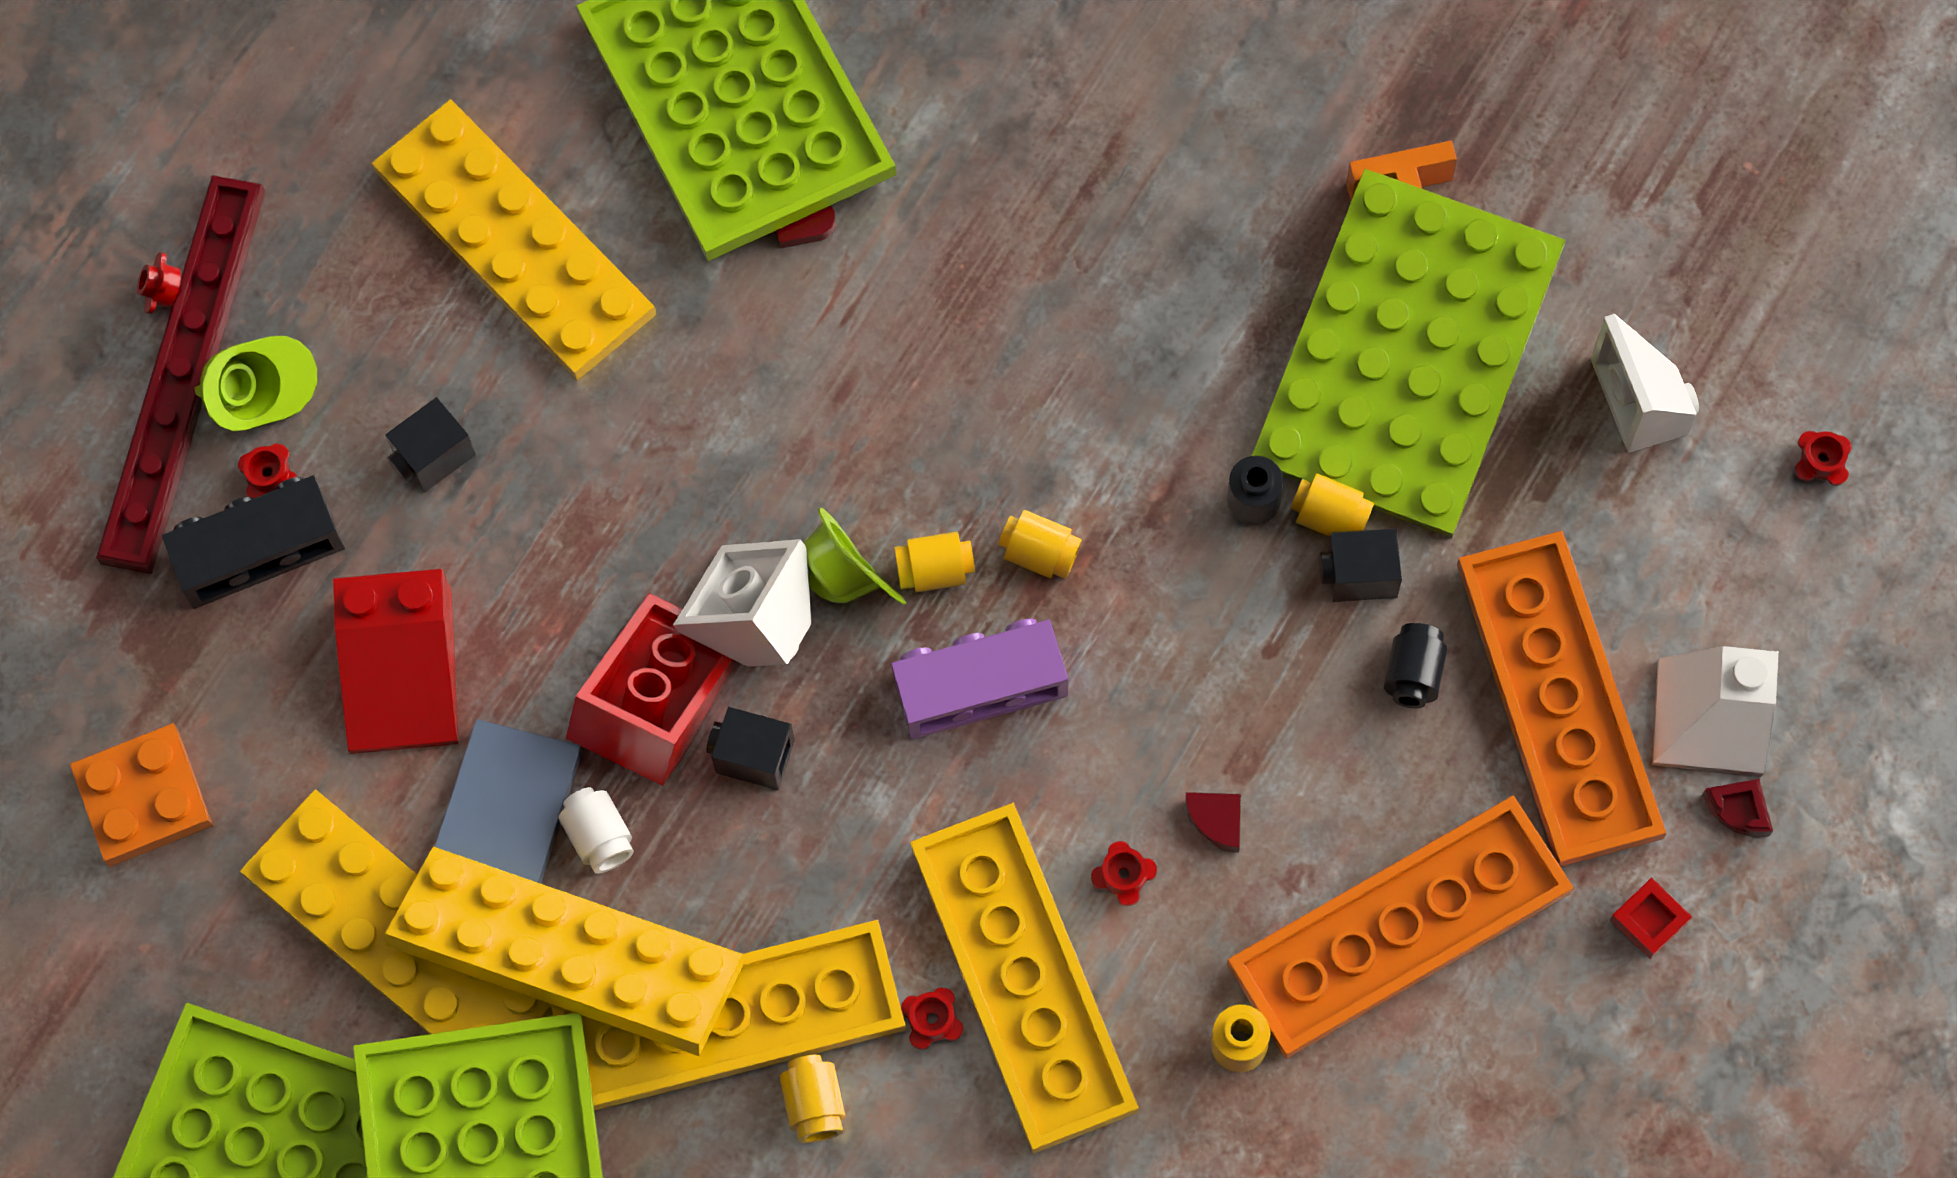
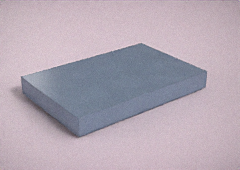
M476 719L435 847L542 884L560 826L558 817L565 809L563 802L570 795L583 753L582 747L578 744Z

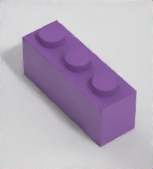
M1035 619L1019 620L1008 625L1005 628V632L984 637L982 633L968 634L956 639L953 642V646L932 651L930 648H917L904 653L900 657V661L891 663L894 684L911 740L1068 697V676L1050 619L1038 623Z

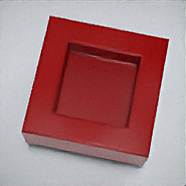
M1651 877L1612 915L1610 921L1651 960L1690 922L1692 916Z

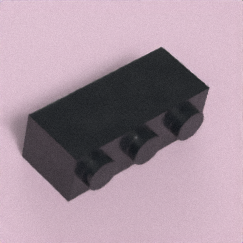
M315 475L307 478L293 477L278 484L272 492L256 498L243 497L236 499L226 505L224 511L206 518H188L178 523L173 531L161 535L182 592L193 609L345 550L328 503Z

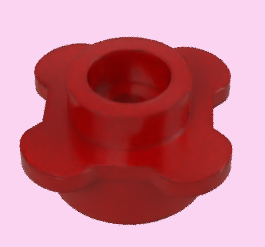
M162 252L156 255L153 266L146 264L142 268L137 282V294L145 297L144 312L147 314H152L155 311L156 305L170 308L177 297L180 287V269L167 265V255Z
M1806 431L1802 433L1798 439V446L1801 448V459L1795 466L1797 477L1806 482L1815 478L1827 480L1833 486L1844 484L1849 476L1845 463L1848 454L1852 450L1849 439L1828 431L1818 433ZM1824 454L1828 457V461L1821 462L1818 456Z
M278 443L271 446H261L240 457L238 469L247 479L246 494L248 497L256 498L272 492L281 482L297 477L294 472L290 471L287 462L290 453L286 446ZM272 469L273 473L270 476L266 477L263 475L264 470Z
M1117 841L1109 846L1108 854L1104 858L1102 866L1092 870L1091 882L1096 889H1107L1116 895L1118 902L1122 906H1133L1138 903L1140 899L1139 891L1146 881H1151L1156 877L1157 866L1152 859L1143 858L1138 851L1130 848L1128 843ZM1126 869L1129 872V876L1121 878L1118 874L1119 871Z
M940 987L934 992L923 993L918 997L908 996L902 1002V1014L909 1019L912 1030L909 1035V1041L916 1049L925 1050L929 1048L932 1042L943 1039L953 1042L962 1036L963 1023L955 1016L953 1009L955 995L950 989ZM929 1014L937 1015L938 1019L935 1023L927 1021Z

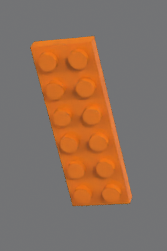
M1563 530L1460 557L1457 562V568L1553 856L1559 866L1570 865L1664 839L1667 832Z
M1513 795L1230 957L1227 960V966L1253 1008L1260 1011L1266 1018L1270 1028V1035L1286 1060L1572 894L1574 887Z

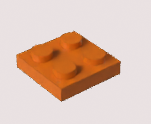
M174 723L70 764L103 860L109 867L213 826L180 733Z

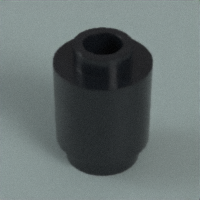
M1249 456L1236 463L1230 473L1227 494L1228 507L1234 517L1246 524L1257 525L1271 520L1277 514L1281 504L1284 484L1283 474L1278 465L1263 456Z
M1407 623L1401 627L1400 634L1393 638L1384 690L1393 697V701L1396 704L1406 708L1417 709L1424 707L1426 703L1437 700L1447 653V646L1443 643L1444 634L1438 628L1423 623Z

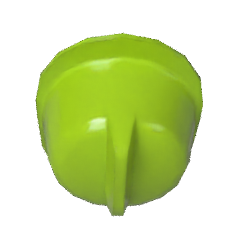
M285 335L267 336L228 347L213 355L203 367L200 385L194 387L196 395L202 398L208 416L218 426L231 431L248 430L286 419L300 412L311 400L317 385V365L312 353L300 341Z
M818 508V514L822 523L804 541L807 551L810 588L819 597L833 603H849L882 588L898 602L905 605L907 602L862 558L852 541L834 518L825 509Z

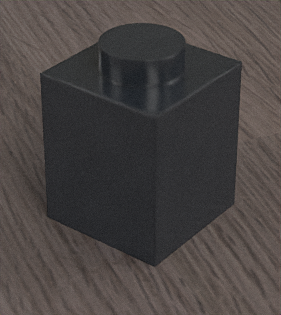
M437 397L385 434L393 452L387 457L392 468L405 483L413 478L424 492H427L476 455L467 432Z
M1397 528L1331 533L1328 552H1320L1319 566L1322 585L1331 584L1333 602L1398 598L1402 575Z
M728 706L723 723L714 722L707 741L706 752L712 754L711 758L715 772L779 791L795 741L791 723Z

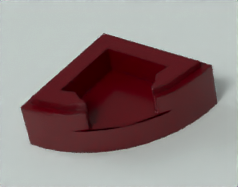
M1760 779L1705 788L1703 792L1705 803L1714 817L1724 826L1746 836L1767 837L1772 834L1773 828Z
M1186 792V811L1196 829L1217 848L1239 853L1241 794Z

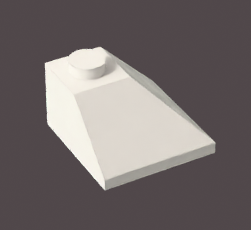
M1612 314L1604 317L1591 356V362L1628 453L1688 435L1699 412L1698 398L1693 386L1690 383L1684 384L1678 368L1617 315Z
M801 539L722 545L673 626L679 633L747 667L788 665L790 659L797 653L799 644L811 625L805 544Z
M1720 646L1659 658L1657 662L1652 766L1763 776L1776 707L1778 651Z

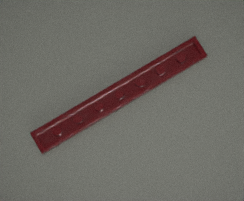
M215 175L211 176L181 275L179 291L170 311L96 556L101 565L148 574L153 572L162 542L161 535L165 532L203 404L202 398L196 395L194 387L200 385V376L205 364L213 355L218 353L265 195L262 184Z

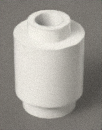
M588 787L573 793L563 802L565 809L559 814L558 819L581 861L585 865H591L594 873L599 874L610 871L623 864L632 856L634 852L630 845L632 836L607 791L594 792L593 788Z

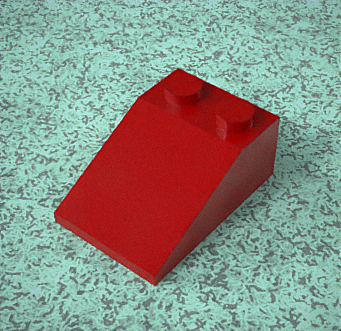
M432 569L333 578L335 637L348 752L355 754L459 744L452 590L443 570Z
M649 593L575 696L566 739L664 786L687 752L736 661L679 633L673 624L683 609Z

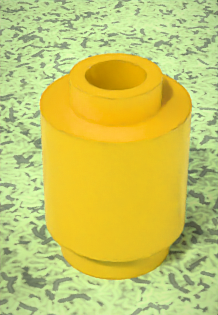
M1316 473L1312 483L1302 479L1290 509L1299 512L1297 524L1331 537V533L1363 531L1374 502L1362 498L1364 492Z
M1024 509L1019 519L1011 515L1009 516L998 545L1006 548L1004 560L1050 579L1054 575L1066 579L1076 559L1082 539L1071 535L1072 529Z
M958 531L907 539V545L894 547L901 590L914 588L915 593L966 585L965 574L975 572L970 540L960 542Z
M1234 1005L1222 1011L1215 1020L1211 1038V1050L1215 1060L1223 1068L1232 1072L1241 1073L1256 1068L1266 1055L1270 1039V1028L1266 1018L1260 1011L1248 1005ZM1240 1031L1248 1034L1251 1038L1246 1041H1238L1233 1038L1231 1033Z
M806 1055L789 1061V1070L781 1073L779 1080L790 1130L797 1132L798 1142L814 1143L842 1134L841 1121L846 1116L834 1063L822 1062L820 1055Z

